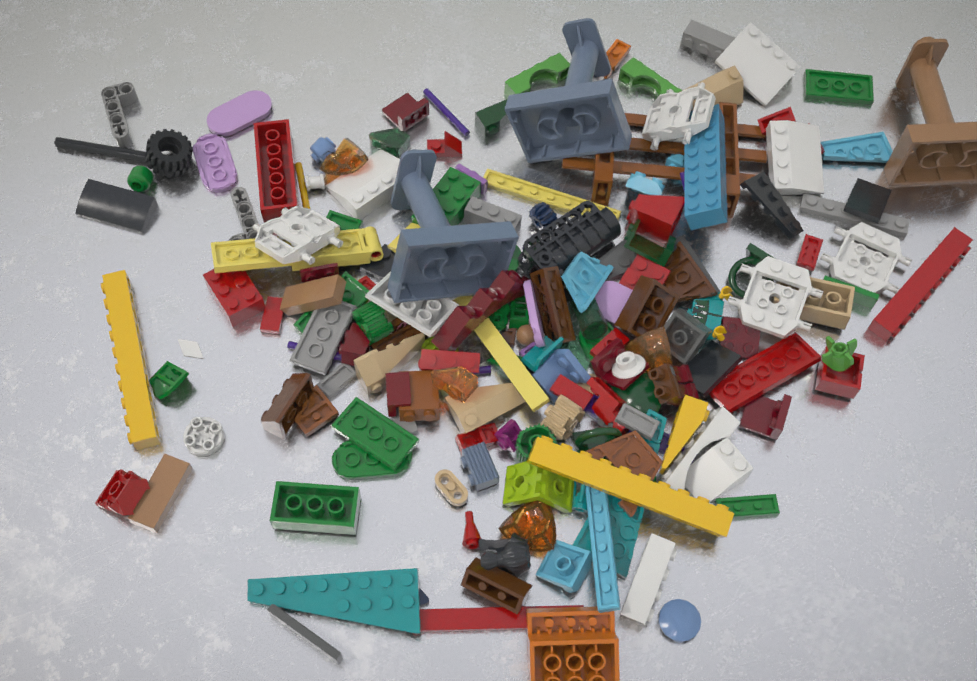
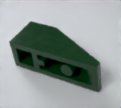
M507 99L475 112V124L484 138L500 132L509 122L505 112Z

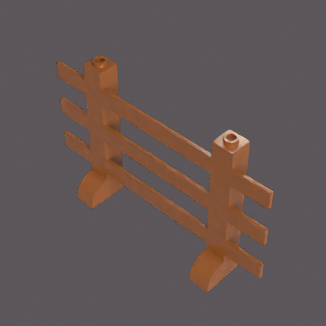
M719 102L725 121L727 218H733L740 197V184L756 175L739 173V160L767 162L766 150L738 148V136L765 138V135H762L760 127L757 125L737 124V104ZM625 113L628 125L644 127L647 115ZM631 138L629 150L684 155L683 142L661 141L658 145V150L655 149L654 151L650 148L651 141L642 138ZM614 152L595 154V159L582 157L563 158L562 168L594 171L591 202L604 206L609 205L613 173L631 175V173L635 174L638 171L646 174V177L681 180L680 173L685 172L684 167L614 161Z

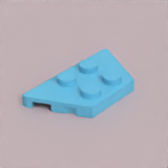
M579 252L561 276L580 313H583L588 308L614 268L610 264L607 266L600 264L599 259L592 258L583 252Z

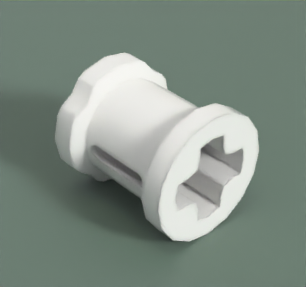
M323 174L314 177L305 176L307 192L318 188L325 190Z

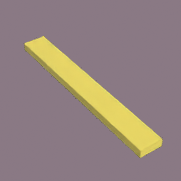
M488 168L483 178L488 180L487 188L537 204L544 202L550 208L565 213L582 202L588 201ZM594 203L600 211L607 207L598 203ZM607 207L619 220L621 211ZM585 208L584 211L581 213V215H583L586 211H589V212H590L591 209H590V208H588V209Z
M472 295L460 296L452 301L459 304V306H466L473 297ZM486 318L473 331L533 412L537 411L550 402L549 398L490 319Z

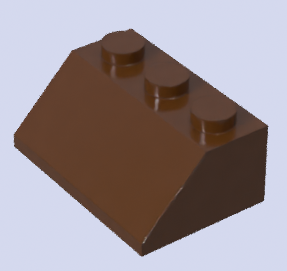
M641 275L614 326L642 342L654 346L655 339L663 329L680 296L657 280Z
M293 373L289 379L284 381L279 395L276 394L274 396L271 407L262 414L261 424L264 430L285 439L295 423L294 419L303 409L306 399H309L313 392L314 385L311 374Z

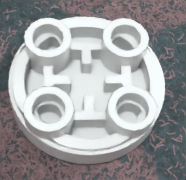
M194 417L183 434L186 448L197 456L214 454L221 448L225 439V433L220 422L210 417Z

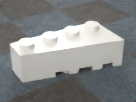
M651 533L620 615L643 625L646 624V621L651 622L655 611L651 609L654 600L659 601L662 589H659L662 580L666 582L670 569H667L669 560L674 561L677 549L674 548L675 542Z

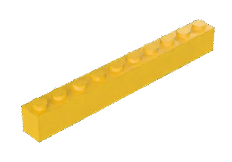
M125 270L102 275L103 283H101V289L103 294H106V298L103 301L106 310L109 311L106 318L108 325L112 328L109 331L110 339L115 347H112L114 358H117L118 361L115 364L117 375H120L121 378L118 381L120 392H123L124 395L121 398L123 409H126L127 415H124L126 426L130 429V432L127 433V438L130 445L133 444L136 450L160 445L161 442L131 283Z
M541 436V438L537 437L535 439L527 463L717 537H727L734 516L733 512L728 511L729 507L722 504L712 505L709 503V499L701 496L694 498L689 496L690 492L683 489L676 491L670 488V484L658 481V483L650 481L651 477L639 473L637 476L632 474V470L627 467H614L611 465V461L602 458L596 460L588 452L580 451L578 453L573 451V447L570 445L553 443V439Z

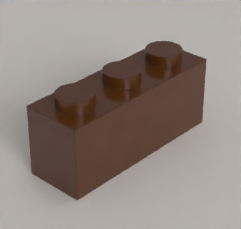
M476 557L466 568L461 586L518 614L527 602L533 585L497 567L485 570L481 567V559Z

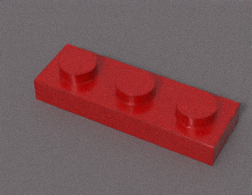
M421 349L420 369L479 373L480 353Z

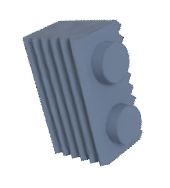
M485 442L462 449L460 462L463 469L467 468L469 475H467V479L471 487L474 486L476 491L499 483L500 477Z

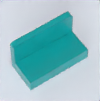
M545 336V347L538 348L535 345L522 357L521 362L533 372H536L556 349L561 348L564 338L559 337L553 342Z

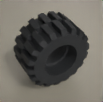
M163 129L162 132L158 130L155 134H151L150 139L148 138L145 161L148 164V168L153 169L155 174L159 173L161 177H179V174H185V171H188L191 165L192 143L186 135L182 136L181 132H174L175 130L173 129L171 131ZM170 151L175 153L176 155L167 156L161 152Z

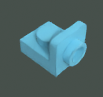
M672 154L666 159L665 166L685 168V156Z

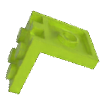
M527 461L507 466L503 505L510 507L539 500L565 514L571 513L574 481L529 464Z

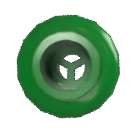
M145 166L133 167L127 177L129 187L136 192L147 191L154 180L152 171Z

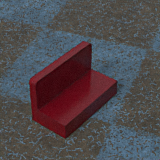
M409 372L385 373L389 417L396 416V407L411 406Z

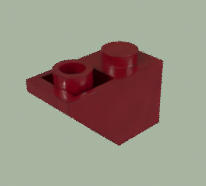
M352 323L350 330H346L344 344L341 343L339 348L342 363L353 366L355 359L369 352V340L356 323Z

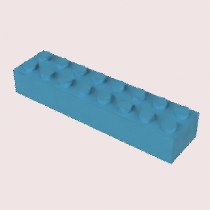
M716 104L713 107L709 127L693 135L690 144H684L685 218L691 230L727 222L725 121L719 104ZM693 110L690 112V116H689V119H690V120H691V117H692Z

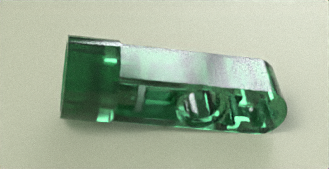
M595 297L583 313L579 312L573 298L570 300L582 336L587 340L602 337L607 332L608 326Z

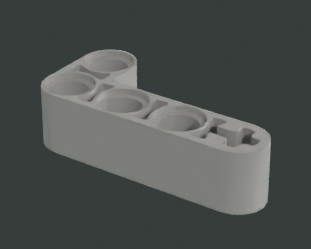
M123 82L105 87L101 91V96L117 146L128 148L133 142L123 107L135 104L138 96L132 83Z
M236 187L231 191V198L243 233L232 236L229 241L254 239L258 232L253 230V225L258 223L246 189Z

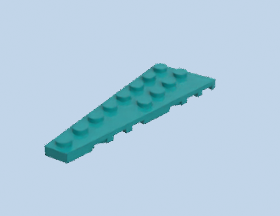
M649 409L646 415L658 420L660 423L651 440L642 438L658 455L667 418ZM608 494L617 575L626 579L645 508L638 506L634 515L629 517L617 504L622 499ZM587 518L573 546L592 553L589 520Z
M418 568L248 579L247 601L269 606L275 604L280 608L421 634Z

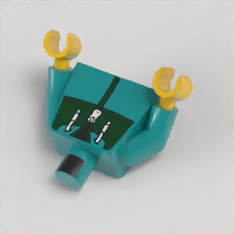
M729 286L723 287L721 293L718 292L716 296L694 299L691 309L680 307V309H684L713 330L706 340L716 341L718 339L723 341L725 339L723 334H726L727 331L720 325L725 302L723 298L728 301L730 296L733 297L730 293L733 290Z

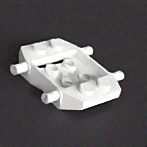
M699 82L697 87L688 88L680 93H675L672 89H669L667 93L660 94L649 108L642 132L643 138L652 142L650 147L652 150H658V145L661 141L684 137L683 144H690L693 135L709 127L716 98L713 93L704 89L705 83L701 82L700 84ZM693 109L692 117H691V120H690V119H689L690 112H691V110Z
M298 206L291 209L283 208L281 217L271 219L262 225L259 223L253 225V230L258 232L255 239V247L282 264L304 260L312 265L315 262V258L311 254L328 244H333L338 248L343 245V241L337 238L340 232V225L308 208ZM282 240H286V241L290 242L292 246H290L289 244L285 243V242L282 241Z
M863 222L850 228V230L836 226L833 233L842 236L844 241L836 257L823 252L820 260L830 263L829 271L832 278L877 294H881L885 290L896 294L900 287L889 283V277L898 262L908 267L912 262V259L902 256L899 239ZM854 240H856V241H858V242H860V243H863V244H857V243L854 242ZM865 245H867V246H869V247H871V248H874V249H876V250H878V251H880V252H875V251H873V250H871V249H868V248H866ZM860 260L866 261L868 265H862Z
M769 256L764 258L755 267L742 263L740 271L750 274L751 277L745 296L741 300L730 296L727 304L738 307L742 324L780 338H785L798 328L809 332L812 324L799 319L802 309L809 295L821 299L823 291L811 286L808 269ZM762 276L797 287L799 290L797 291L791 287L774 283L771 280L762 279ZM775 296L779 299V302L774 304L770 302L769 298Z

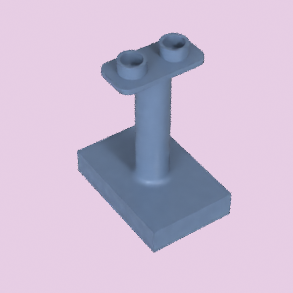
M591 18L568 21L563 25L562 32L572 58L565 85L563 87L509 95L505 106V112L528 163L629 150L632 133L613 79L592 82L593 77L606 76L611 71V65L596 22Z
M413 149L404 152L400 157L390 201L391 206L395 210L412 209L420 228L401 229L387 286L394 303L475 295L479 288H489L502 270H508L519 238L511 221L450 225L430 185L437 159L433 150Z

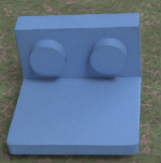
M556 349L532 375L553 403L556 402L558 397L549 391L560 374L574 383H587L591 378L569 349Z

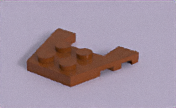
M636 430L585 451L592 454V458L596 460L605 457L608 461L612 462L611 465L614 467H627L632 470V474L637 476L639 473L651 477L650 481H653L663 463L662 459ZM625 500L617 503L629 517L634 515L638 505Z

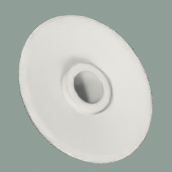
M623 352L617 356L616 363L612 366V374L620 379L632 378L643 371L646 361L642 356L633 352Z

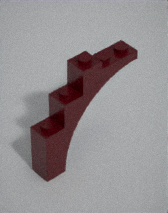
M502 270L489 288H479L466 306H457L431 342L439 350L456 351L470 333L491 314L510 301L525 296L523 283L530 279L525 276L520 277L514 270Z

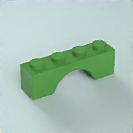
M560 52L550 56L541 63H537L533 67L505 81L504 93L509 96L530 92L531 86L541 80H548L557 84L566 79L570 63Z
M634 57L620 68L618 80L630 88L647 87L652 89L658 96L667 93L669 89H672L675 93L682 91Z

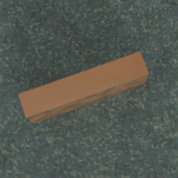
M333 275L288 286L285 288L280 310L290 316L339 305L342 302L346 281L340 275Z
M164 453L148 482L150 489L145 491L133 510L134 515H129V521L132 524L157 533L193 469L191 464Z

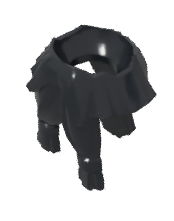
M513 532L511 539H479V549L481 551L488 549L497 551L496 553L485 551L481 556V567L485 570L497 567L505 572L511 571L517 578L521 579L531 567L528 540Z

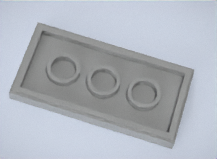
M342 301L339 305L314 310L289 361L295 365L326 375L345 336L346 330L353 319L352 312L357 309V306Z

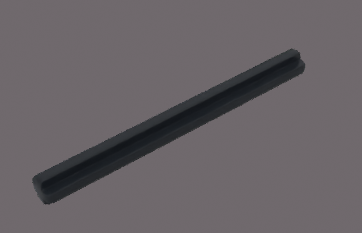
M56 137L54 141L55 146L58 148L146 162V151Z

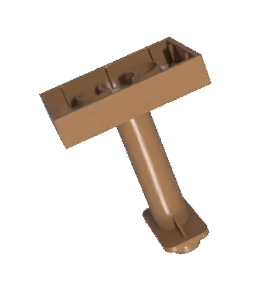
M933 37L919 39L913 45L895 81L898 89L915 88L926 124L906 126L884 167L888 186L977 181V122L955 123L937 69L949 47L946 39H934Z

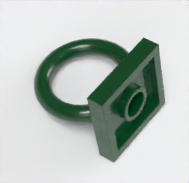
M752 243L746 248V257L734 263L728 275L729 286L740 298H744L746 293L736 283V274L741 268L742 263L745 265L751 264L752 267H755L767 256L774 258Z
M600 427L572 433L575 451L578 453L622 436L621 431L613 427Z

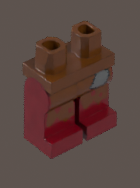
M665 363L648 372L649 378L653 380L655 386V397L659 398L660 404L667 403L668 405L680 406L685 395L699 399L695 384L691 383L693 378L688 365L678 367Z

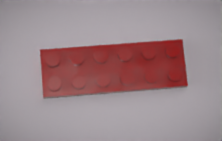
M795 332L738 364L709 395L720 407L723 406L732 413L820 362L821 356Z

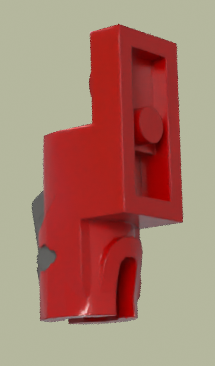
M591 377L587 384L595 395L600 396L592 406L593 412L598 416L597 423L602 427L617 428L621 431L622 436L625 435L629 429L616 423L615 419L626 402L599 377Z

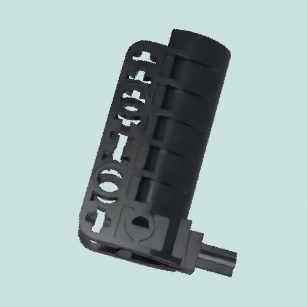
M584 201L526 239L517 264L529 279H531L530 273L542 268L558 266L560 276H562L579 252L591 256L621 235L619 221L607 207L600 211L593 202ZM585 208H586V209H588V208L591 209L590 212H589V211H586L583 215H581V213L584 211ZM523 258H524V259H527V258H528L529 262H528V263H527V262H524V263H523L522 260H523ZM538 275L539 284L541 285V278ZM564 288L566 301L568 303L572 299V297Z

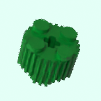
M372 301L352 312L356 324L368 338L369 345L383 339L394 331L391 322H388L384 314L385 310Z
M539 423L534 425V427H526L525 430L519 432L516 442V454L519 463L528 460L537 437H549L553 439V443L557 444L556 437H554V434H551L552 431H549L548 426L544 427V424L541 426Z

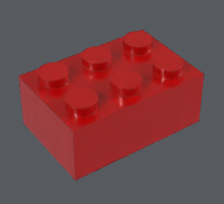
M214 269L203 274L208 289L232 327L264 311V300L246 271L215 273Z

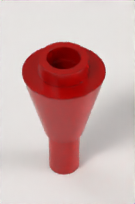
M467 511L465 512L466 524L462 545L468 549H477L479 547V539L482 538L474 523L473 512Z

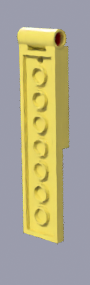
M372 226L362 229L340 230L337 238L343 241L342 247L338 248L333 244H328L311 254L315 258V262L312 265L304 260L282 264L256 248V238L211 242L215 273L291 266L292 271H300V269L338 263V267L369 264L370 260H381L383 258V251L377 231ZM282 240V241H284L285 243H287V244H289L290 246H292L290 242H288V241H286V240Z

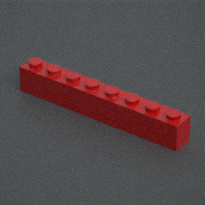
M954 227L873 319L867 329L885 342L890 337L895 338L901 331L899 327L901 325L905 326L912 318L909 315L911 313L916 314L921 308L920 302H926L932 295L930 291L932 289L936 291L942 283L940 279H946L952 272L950 268L952 266L955 268L962 260L960 256L963 255L965 257L971 250L969 245L973 239Z

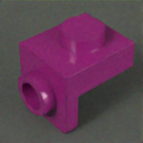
M510 419L494 434L498 439L497 444L504 451L508 450L513 453L516 451L514 445L517 442L519 432L522 431L515 420Z

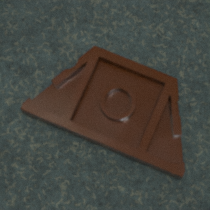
M681 241L678 242L676 245L677 249L670 255L664 266L671 271L664 284L668 289L680 296L677 302L718 295Z

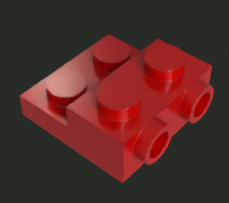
M637 254L619 284L633 290L640 276L643 275L653 278L664 285L671 271Z

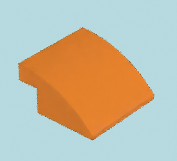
M597 606L526 609L529 681H620L619 638L615 633L614 611L599 613Z

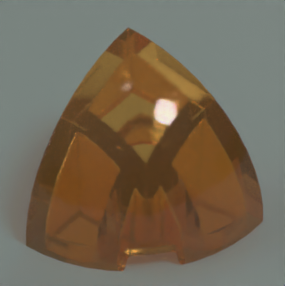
M344 138L336 153L328 154L319 169L331 175H347L362 168L368 161V157L349 138Z
M665 327L646 332L632 340L625 347L626 352L630 351L638 354L649 363L650 367L645 371L646 373L665 363L672 365L671 350Z
M539 500L528 502L518 508L498 528L507 539H511L513 532L528 540L530 551L545 552L555 548L556 524L553 512L549 505Z

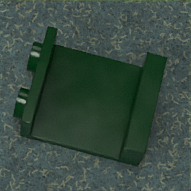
M637 219L635 224L631 223L623 238L626 240L624 247L664 267L673 252L676 238L670 235L664 247L636 234L640 220Z

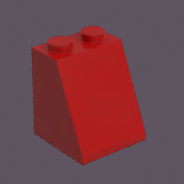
M639 194L637 199L632 200L628 209L630 211L626 218L628 221L627 229L631 223L635 224L636 220L639 219L640 223L636 230L637 233L665 244L669 236H672L681 218L685 197Z

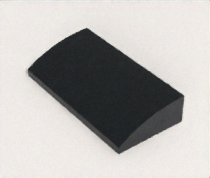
M88 179L79 198L75 214L143 234L158 204L153 196Z

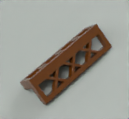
M558 266L542 268L530 273L545 336L553 341V332L555 340L562 337L564 338L563 343L575 341L576 338ZM538 275L541 278V285L539 284ZM543 295H545L546 298L545 303L543 301ZM548 313L550 315V322L548 321L547 317Z

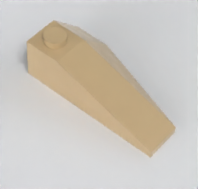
M736 66L724 69L700 81V84L701 82L705 83L704 89L714 94L716 98L714 105L719 104V102L735 103L737 106L743 103V78ZM698 83L694 84L689 88L697 87Z
M423 333L403 339L396 346L389 344L385 350L379 352L377 349L372 350L354 360L356 377L367 395L381 391L386 386L385 373L400 371L415 356L425 342V335Z
M512 383L461 389L444 397L460 433H467L526 402Z

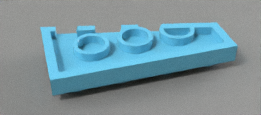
M884 132L821 142L825 150L821 154L822 160L887 163L893 152Z

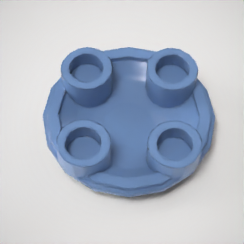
M675 599L664 604L659 613L658 624L666 636L677 643H683L697 635L701 627V617L697 608L689 601Z

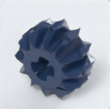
M544 202L536 204L529 211V217L532 219L531 222L534 223L539 231L558 219L553 209Z

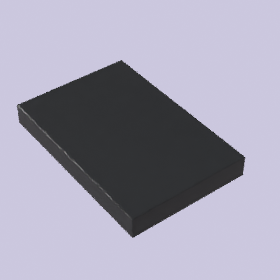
M857 178L843 211L878 224L892 190Z
M711 340L687 364L693 378L691 383L695 384L697 393L705 398L742 361V356Z

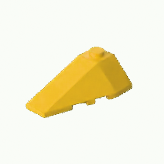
M688 395L684 396L671 429L672 432L667 443L669 446L664 453L659 474L663 475L699 428L702 421H707L710 412L706 410L708 402Z

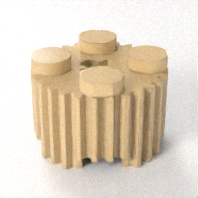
M561 394L554 406L550 404L544 412L546 418H544L540 425L548 426L549 431H552L551 434H554L557 440L564 439L567 441L572 436V430L577 423L582 421L585 412L582 411V407Z

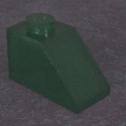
M397 128L371 132L369 134L370 146L378 150L382 149L399 159L411 146L410 135Z

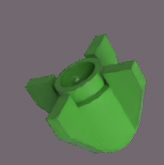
M827 336L826 345L829 352L822 355V361L835 371L847 370L854 364L852 355L857 347V340L854 338L848 341L846 345L843 342L835 343L830 336Z

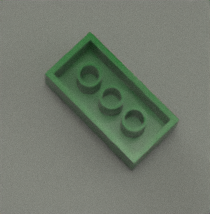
M452 167L447 170L433 188L451 226L458 225L464 218V210L471 197L479 198L481 195L480 181ZM413 214L411 216L412 223L418 224L417 219Z
M276 481L270 523L273 529L356 535L361 499L359 487Z

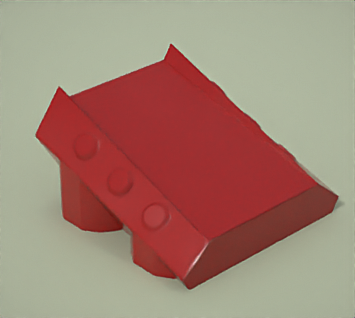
M116 470L95 504L124 516L134 515L133 510L145 491L150 489L148 481L133 471Z

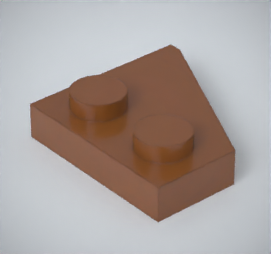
M315 385L309 399H306L303 409L297 414L294 421L303 434L308 437L339 416V412L321 389Z

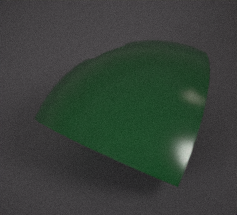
M643 373L625 390L615 386L611 387L626 404L647 414L649 409L658 413L661 404L658 402L659 398H656L654 394L655 386L653 380L649 378L648 373Z

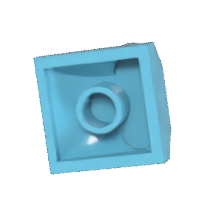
M638 171L635 174L631 173L626 183L628 190L642 195L663 196L665 185L662 184V180L654 177L652 180L645 178L646 174Z
M554 539L535 575L562 587L568 593L576 592L582 586L591 568L592 553Z

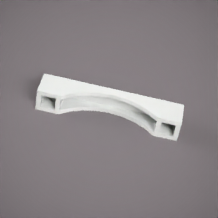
M723 406L716 410L713 408L709 412L707 421L701 423L696 430V435L686 443L684 451L680 452L673 460L674 464L672 467L667 468L663 475H661L663 478L661 481L670 484V488L676 491L678 489L685 490L686 475L695 456L709 443L730 437L740 424V421Z

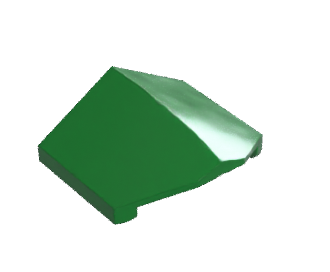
M167 361L149 379L154 396L159 400L167 397L183 382L189 373Z

